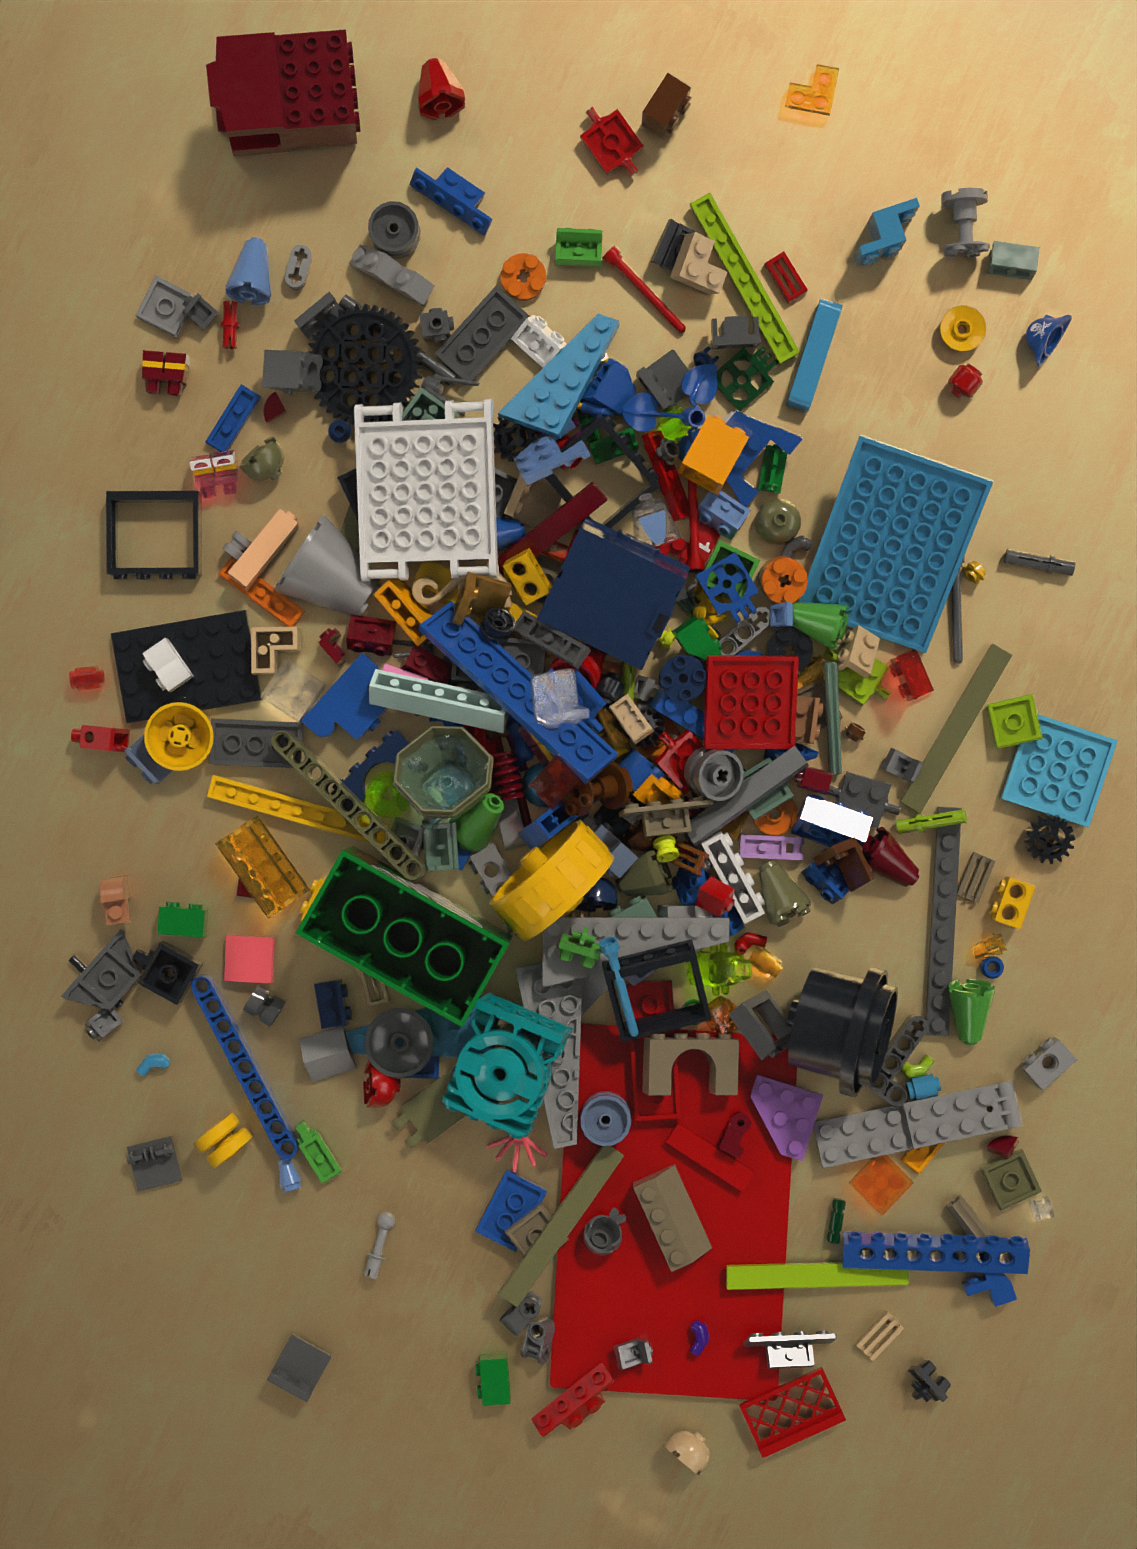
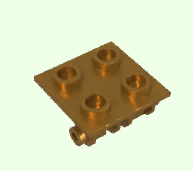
M601 708L595 719L604 727L601 731L604 729L606 731L598 736L603 738L613 749L614 747L632 749L629 744L631 739H629L627 732L621 729L619 721L613 712L608 708Z

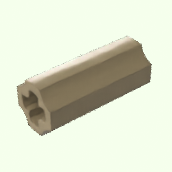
M962 1195L957 1196L946 1205L967 1235L971 1234L977 1238H986L990 1234L989 1230Z

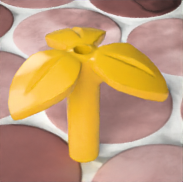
M702 601L695 607L693 616L699 620L703 618L710 628L708 634L712 639L714 637L717 639L718 635L710 625L726 621L727 614L723 613L719 616L714 614L705 617L707 604L706 601Z

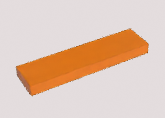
M231 556L218 575L286 626L294 627L306 611L285 595L275 592L274 587L261 577L257 578L248 591L245 590L228 575L229 570L238 561Z

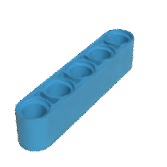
M820 299L786 405L806 412L809 411L843 305Z

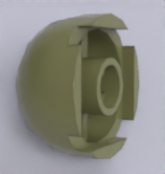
M274 436L264 440L265 446L259 447L257 445L241 460L242 464H239V467L250 478L260 481L268 478L274 480L282 473L280 468L284 464L285 454Z
M776 498L767 501L760 507L756 515L755 525L758 534L770 544L781 545L796 537L801 528V516L793 503L786 499Z

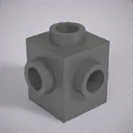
M442 308L429 309V313L420 314L424 341L433 340L434 343L447 341L446 338L451 336L450 331L455 330L453 316L448 317L447 310L443 311Z

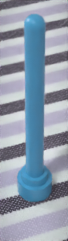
M607 937L599 942L601 953L608 957L611 970L615 972L616 979L614 981L628 1030L632 1037H636L639 1031L624 978H621L618 971L620 970L617 957L618 950L620 949L616 937Z

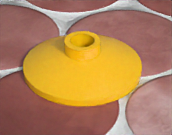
M967 305L956 306L943 316L940 323V334L944 343L951 349L961 352L970 351L983 341L986 334V322L977 309ZM959 326L965 328L966 332L964 334L958 332Z

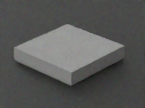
M155 276L135 316L177 338L188 318L182 312L185 308L182 304L191 293Z

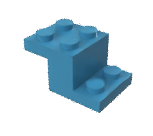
M917 198L872 213L867 224L873 242L859 246L854 255L857 265L863 263L864 266L877 262L876 258L885 256L887 259L899 254L898 251L902 249L906 242L902 225L912 221V217L915 216L920 205Z

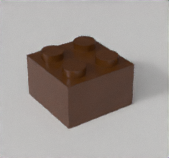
M667 73L644 108L641 124L665 139L668 133L672 135L678 126L677 121L680 114L684 116L691 105V87Z

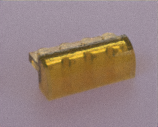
M258 815L215 843L268 919L310 890Z

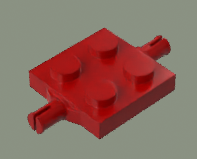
M591 107L590 110L588 109L586 114L593 124L590 129L580 135V138L607 175L617 167L622 166L626 168L630 176H633L634 173L636 174L639 170L631 159L635 154L644 149V145L622 114L616 109L608 116L600 118L594 107Z
M688 729L675 740H672L667 732H663V736L660 735L659 739L665 744L666 749L654 762L686 795L690 788L687 786L684 778V766L688 757L695 750L703 747V745Z

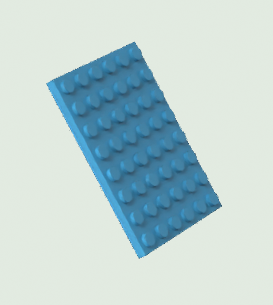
M860 434L807 576V588L798 602L848 605L850 610L845 611V614H849L847 626L855 628L860 625L875 636L926 653L990 492L993 480Z

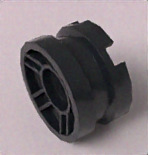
M491 608L485 613L484 619L480 623L479 631L487 641L493 640L496 641V644H503L510 638L516 622L508 611L501 608Z

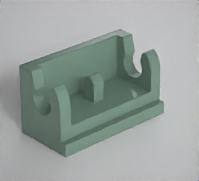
M994 241L989 254L987 274L1032 280L1037 272L1040 247Z
M456 823L422 825L426 871L459 869Z

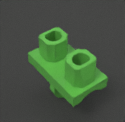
M584 927L582 933L573 930L572 936L563 933L558 947L561 948L560 959L572 961L574 953L583 955L581 965L588 968L594 966L596 960L600 958L601 949L599 944L594 943L596 937L587 935L589 928Z

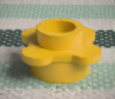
M977 561L969 562L967 566L962 568L966 578L971 582L979 584L980 580L983 581L985 579L986 570Z

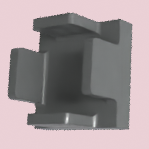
M747 316L725 317L722 322V336L717 334V318L712 319L711 349L758 347L760 344L759 317L752 318L753 334L748 332Z

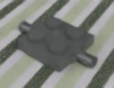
M846 771L844 781L840 787L830 786L827 793L835 796L836 802L845 805L846 808L867 813L868 816L873 818L871 827L875 828L879 827L881 817L885 811L899 815L900 812L898 810L901 809V806L888 803L891 784Z

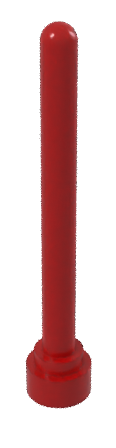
M615 245L608 250L602 259L608 265L616 266L679 333L685 332V325L622 260L621 251Z
M688 480L691 556L688 557L686 565L690 567V573H698L705 570V561L702 560L699 549L697 484Z

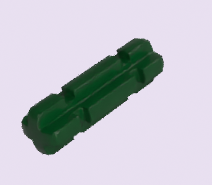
M834 1198L832 1204L834 1210L831 1211L830 1232L827 1235V1241L832 1244H839L841 1235L839 1232L842 1230L843 1210H845L846 1201L843 1199Z

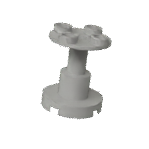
M982 188L958 189L959 192L952 194L951 190L943 192L941 194V205L953 208L954 223L959 225V242L943 247L945 257H956L959 254L965 253L966 257H978L980 252L988 251L990 248L989 243L973 241L972 222L977 221V206L988 202V191L984 192Z

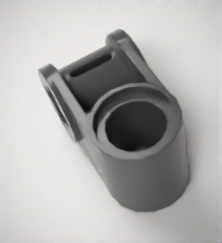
M528 1292L518 1307L511 1306L499 1321L515 1336H518L539 1314L542 1303L540 1296L537 1293ZM527 1303H528L529 1305H530L531 1303H534V1304H535L534 1307H533V1306H530V1307L528 1308V1307L526 1306Z
M542 1317L528 1325L521 1349L522 1357L535 1359L541 1365L547 1362L555 1332V1325L552 1319ZM539 1326H541L543 1333L539 1330Z

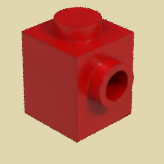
M711 876L699 888L696 905L720 918L725 911L729 912L733 907L735 889Z

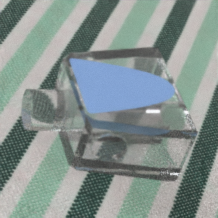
M651 493L639 496L641 506L635 507L632 510L634 537L653 545V547L681 538L663 500L654 501Z

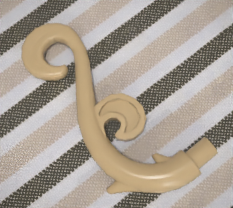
M500 572L498 577L493 578L509 583ZM460 576L459 579L451 580L432 598H425L422 590L425 586H431L436 591L438 585L429 577H421L414 582L412 595L422 605L437 603L457 587L460 593L466 576ZM512 590L509 593L504 608L512 607L510 598Z

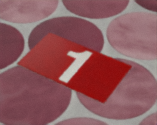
M700 521L699 549L700 556H702V560L706 564L720 534L714 528ZM690 541L681 556L687 561L688 557L691 556Z

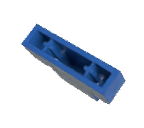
M361 653L304 716L301 722L321 737H328L334 734L337 727L336 723L355 739H361L369 730L373 732L381 723L379 718L388 709L369 704V684L375 669L381 670L379 666L364 653Z
M561 799L518 834L530 850H532L536 846L540 847L578 816L568 815Z

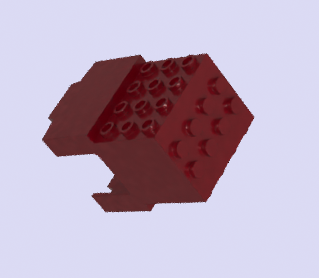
M346 29L282 35L268 32L216 37V61L206 64L210 107L216 108L218 132L227 133L233 156L289 152V149L357 144L356 132H361L359 111L354 112V109H358L357 88H352V86H356L354 65H349L354 63L352 42H347Z

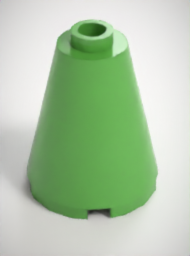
M794 602L793 626L791 627H795L830 649L837 650L840 645H837L836 642L838 639H843L849 619V614H845V611L850 610V607L843 604Z
M486 794L482 801L475 805L471 811L468 810L460 817L450 819L449 823H456L457 840L461 843L460 847L469 851H480L490 843L504 808L502 800L497 795Z
M967 979V982L959 984L960 980H955L949 983L948 991L958 1037L966 1045H975L978 1041L982 1040L995 993V986L991 987L990 982L978 979Z

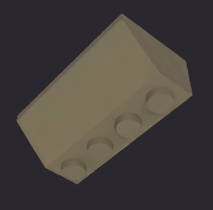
M675 1164L633 1182V1188L671 1272L694 1262L712 1249Z

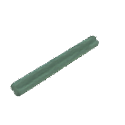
M826 662L824 664L829 772L833 773V775H838L842 773L838 669L836 662Z

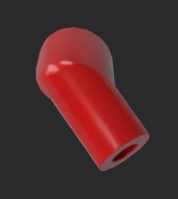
M747 932L735 941V951L738 954H744L753 945L765 948L767 936Z

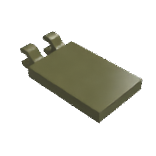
M456 1066L401 1106L404 1113L391 1122L396 1130L409 1120L415 1126L417 1131L406 1138L405 1141L410 1149L422 1139L428 1144L465 1117L466 1114L459 1110L455 1112L444 1107L445 1104L442 1102L443 1095L447 1092L446 1087L452 1079L451 1074Z

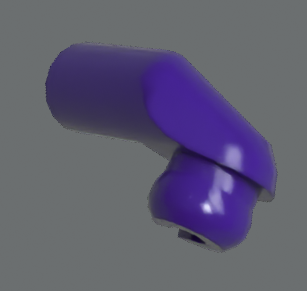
M697 1320L691 1325V1331L695 1332L696 1341L690 1348V1351L696 1356H700L710 1337L707 1326Z

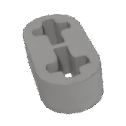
M297 245L292 249L285 273L287 285L294 290L305 286L312 262L311 251L304 245ZM304 251L307 259L303 258L301 265H298L299 259L296 257V254ZM299 269L298 275L301 281L293 284L290 276H295L296 270Z

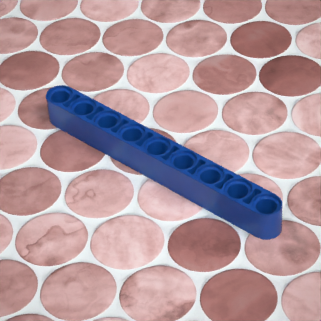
M203 974L196 977L191 983L192 992L274 1149L282 1159L288 1160L293 1158L299 1150L297 1137L218 986L209 975ZM199 980H205L208 983L207 991H201L198 988ZM210 1000L217 1001L219 1004L218 1011L214 1012L209 1009L208 1004ZM221 1020L229 1023V1031L224 1032L219 1028ZM231 1041H237L240 1044L239 1052H234L230 1049ZM241 1061L249 1062L251 1065L250 1072L242 1071L240 1067ZM251 1082H259L262 1087L261 1092H254L251 1089ZM262 1102H269L272 1105V1111H263L261 1107ZM272 1123H281L283 1131L280 1133L275 1132L272 1129ZM283 1143H291L294 1148L293 1152H285L282 1147Z

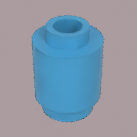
M933 1074L911 1078V1081L906 1082V1089L910 1100L915 1099L917 1101L938 1096V1091H941L938 1077L934 1078Z

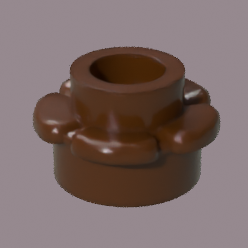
M851 721L848 727L845 726V730L848 731L846 736L857 742L859 739H865L864 735L867 731L859 724Z

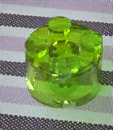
M394 772L377 774L369 782L365 793L369 808L377 815L385 818L399 816L405 813L411 806L393 786ZM387 788L395 791L392 801L384 797V793L388 791Z

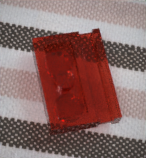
M556 755L528 787L534 788L537 791L536 794L553 810L580 779Z

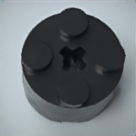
M785 627L776 631L766 643L765 655L786 656V651L783 648L791 645L794 654L789 656H798V671L804 669L811 661L813 655V644L809 636L795 627Z

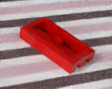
M784 251L764 263L787 303L808 291ZM778 260H783L800 290H796ZM772 264H774L778 269L782 278L784 279L790 291L792 292V295H790L786 290L777 273L773 269Z

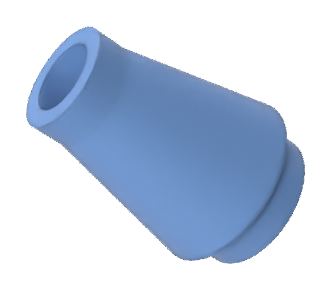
M291 1159L277 1161L280 1188H283L284 1193L302 1188L300 1184L302 1180Z

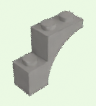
M361 244L354 251L349 262L355 269L378 279L410 301L421 305L425 304L435 286L416 271L400 265L386 253Z

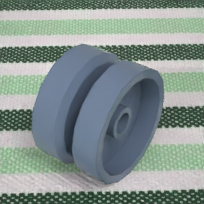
M610 1091L597 1092L585 1101L581 1110V1128L591 1142L600 1146H612L621 1142L628 1134L631 1126L630 1109L620 1095ZM609 1116V1122H604V1119L601 1120V1118Z

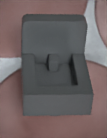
M199 293L195 297L190 294L182 304L185 306L182 312L203 330L219 313Z
M891 748L881 768L903 780L914 783L920 774L923 763Z

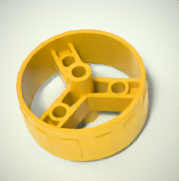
M577 820L552 837L540 849L536 846L520 860L522 865L494 894L489 902L490 906L523 941H527L549 927L564 913L568 914L583 901V896L608 870L615 857L589 826H586L581 820Z

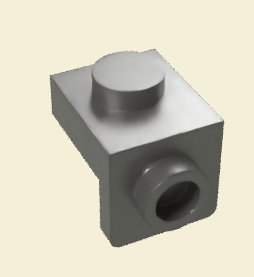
M635 1338L614 1346L619 1369L623 1370L640 1363H652L651 1356L653 1351L647 1340Z

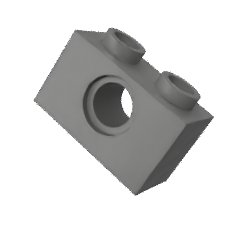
M1056 1037L1046 1039L1040 1045L1041 1049L1036 1054H1029L1023 1060L1024 1064L1021 1066L1024 1072L1042 1090L1047 1088L1077 1061L1074 1055ZM1051 1056L1052 1064L1049 1067H1043V1059Z

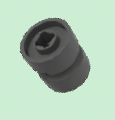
M258 985L243 1010L253 1017L258 1015L259 1020L270 1027L280 1014L286 1001L276 995L270 996V991Z

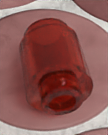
M98 665L75 668V671L69 672L71 688L78 691L101 688V683H105L103 669L100 670Z

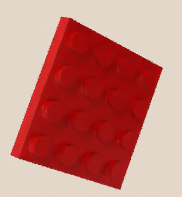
M706 655L703 748L790 749L795 746L799 657Z

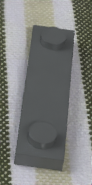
M523 611L516 621L514 633L576 669L581 666L591 651L584 644L537 620L536 617L526 611Z

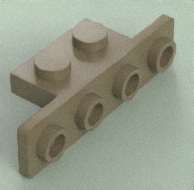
M702 796L692 798V802L675 799L669 801L670 804L661 805V801L647 803L646 807H639V804L625 805V809L619 812V817L641 815L645 838L691 832V824L688 810L710 807L713 805V800H706V797Z

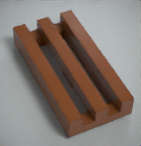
M676 840L675 845L698 854L699 857L695 859L679 851V857L695 863V867L693 868L677 860L670 861V863L701 876L702 871L700 869L705 867L706 863H704L705 858L708 859L709 854Z

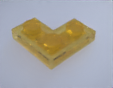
M817 64L812 86L790 82L785 107L830 116L839 68Z

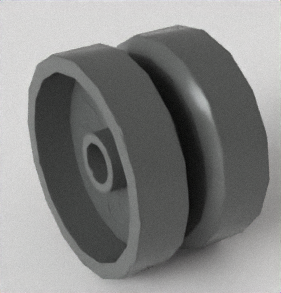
M389 201L380 204L372 212L368 231L374 247L378 251L386 253L391 258L400 259L410 255L417 248L420 242L421 229L416 214L409 206L401 202ZM393 228H398L396 232H393Z
M701 747L688 757L684 766V778L690 790L715 801H725L733 797L739 791L743 782L744 769L741 761L735 754L723 749H705Z

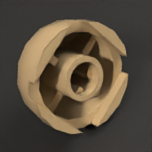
M686 1430L678 1431L664 1444V1447L669 1452L673 1453L698 1476L704 1471L709 1462V1449L704 1444L706 1439L697 1431L694 1434Z

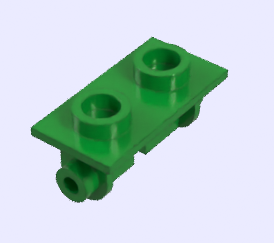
M777 444L765 446L758 490L780 494L788 453Z

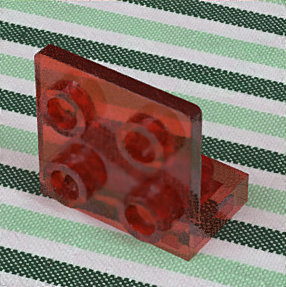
M913 649L890 659L889 669L893 677H897L900 682L898 690L903 699L906 698L907 701L916 700L918 697L934 691L917 650Z

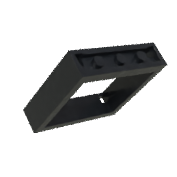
M599 413L559 448L563 453L579 441H584L602 425L649 482L645 488L602 523L612 528L661 485L657 482L660 477L651 467L647 470L642 464L645 459L638 450L632 452L628 447L631 442L623 432L618 435L613 429L616 426L613 420L608 415L603 417ZM554 473L545 477L565 502L573 497Z
M106 491L107 574L114 576V580H127V576H136L138 580H149L152 575H159V579L171 580L173 575H182V579L191 580L196 579V575H202V493L199 491ZM193 502V568H118V503Z
M692 939L618 957L620 964L618 972L621 978L690 961L700 1002L699 1004L635 1019L639 1031L636 1037L630 1035L627 1023L623 1021L613 982L616 979L615 971L611 970L609 960L601 962L621 1042L636 1040L637 1038L669 1030H678L685 1026L711 1020Z

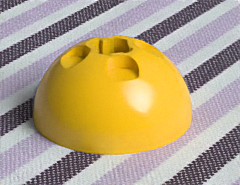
M176 702L160 707L151 715L145 727L144 741L149 755L159 765L170 770L183 771L198 766L206 759L213 745V729L208 717L199 708L188 703Z

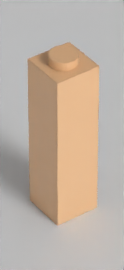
M279 509L229 570V577L248 591L299 528L296 522L297 518L291 512H283Z

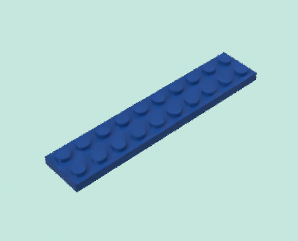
M452 601L420 624L418 630L585 784L617 758L618 753L507 651L499 644H496V641L491 640L489 642L484 639L479 631V626L471 618L465 617L462 625L454 624L455 604Z

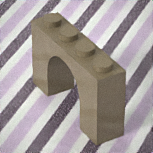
M665 1033L644 1037L643 1093L647 1095H671V1075L674 1061L686 1050L699 1049L706 1055L709 1062V1092L714 1095L738 1094L739 1039L732 1037L731 1033H718V1037H710L709 1033H696V1037H687V1033H674V1037H665Z

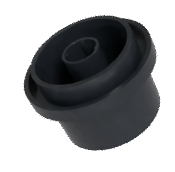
M818 967L812 968L804 984L799 1001L793 1000L788 1012L787 1027L792 1028L788 1053L789 1065L839 1079L840 1094L850 1097H857L862 1086L873 1088L879 1077L888 1049L898 1000V988L888 985L887 970L871 967L865 978Z

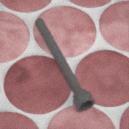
M960 568L952 586L954 662L957 664L963 661Z

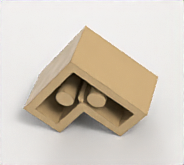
M696 232L685 234L670 278L709 295L719 294L727 271L708 263L715 241Z
M251 627L252 674L257 676L278 675V652H301L300 628Z

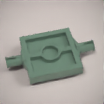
M770 757L744 772L743 782L772 762ZM785 782L747 810L754 821L792 799L794 795L790 791L787 782Z

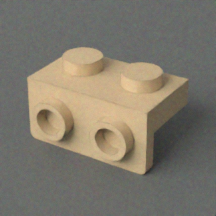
M858 625L844 634L842 647L837 655V669L841 671L849 667L866 678L871 675L880 638Z

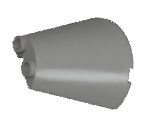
M323 514L282 574V578L276 584L274 591L350 616L351 614L362 616L369 605L365 601L369 595L374 597V593L381 585L378 584L380 579L361 580L360 554L328 516Z

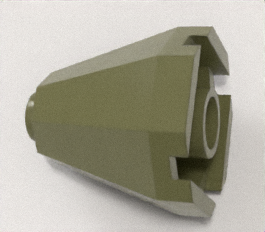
M654 847L646 850L621 878L618 877L615 880L618 891L623 892L625 896L664 895L672 892L674 885L668 882L672 875L667 862H658L656 857L657 850Z

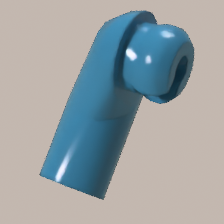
M151 1053L142 1061L136 1071L145 1077L151 1068H168L170 1059L163 1053Z

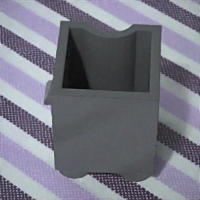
M264 350L262 387L280 390L289 395H292V391L319 392L321 389L320 369L323 364L322 356L303 351Z

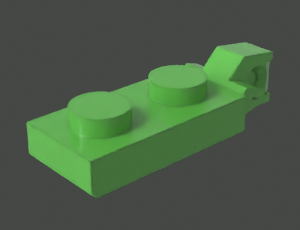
M304 1120L297 1124L295 1128L300 1135L297 1138L298 1146L321 1183L323 1184L341 1173L340 1165L320 1133L315 1128L310 1130Z

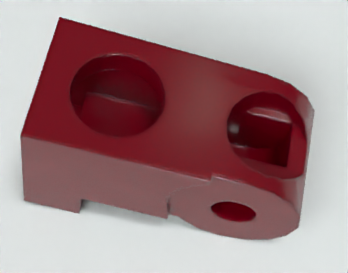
M737 1111L731 1115L718 1144L720 1150L738 1158L741 1157L744 1150L739 1146L743 1134L751 1126L750 1118L746 1113Z

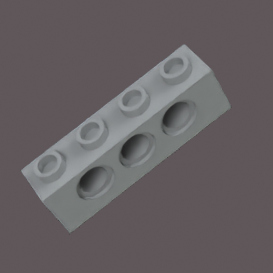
M495 843L470 856L472 861L469 862L472 871L475 875L477 873L480 874L483 879L480 882L486 894L491 893L493 897L497 892V886L504 884L512 875V872ZM489 864L495 865L498 869V873L494 877H489L485 873V867ZM503 922L507 931L511 934L513 931Z

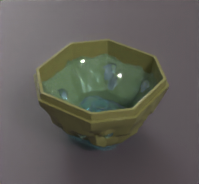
M431 726L397 753L393 786L426 819L460 817L468 810L471 811L490 791L494 758L465 728Z

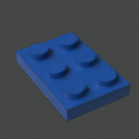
M506 1169L475 1232L516 1252L517 1247L506 1235L505 1230L541 1203L547 1193V1189Z

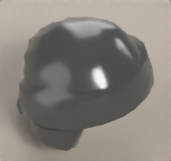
M612 1208L609 1216L598 1215L593 1217L586 1224L583 1232L587 1248L596 1255H608L615 1252L622 1240L620 1223L626 1221V1216L624 1214L619 1215L618 1209Z

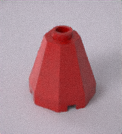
M437 58L427 60L421 69L418 94L420 116L436 120L439 119L441 114H445V118H448L464 109V90L446 63Z

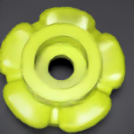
M669 628L668 631L664 630L658 639L661 649L666 648L670 650L675 637L671 632L672 628Z

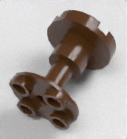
M610 763L587 784L581 781L572 771H568L564 775L563 780L558 782L557 786L558 791L561 793L565 811L570 816L586 815L591 810L593 799L600 801L606 808L612 810L623 808L629 804L631 798L628 799L629 792L633 791V783L628 770L625 767H620L618 763Z

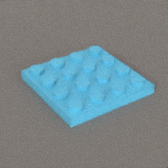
M1038 714L1043 739L1017 746L1000 799L1045 814L1049 813L1054 817L1057 814L1060 819H1066L1069 822L1089 827L1118 740Z

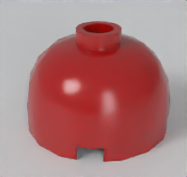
M368 1061L364 1073H368L366 1082L363 1081L364 1104H367V1108L384 1107L394 1099L396 1092H400L401 1081L396 1079V1077H390L379 1072Z

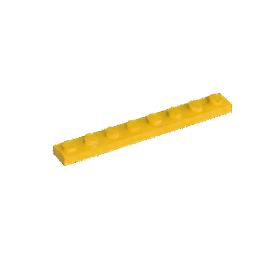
M217 775L212 776L207 794L209 798L370 843L336 809ZM362 817L360 820L361 825L364 828L367 827L370 819ZM380 831L376 837L380 844L384 843L386 839V834L383 831Z

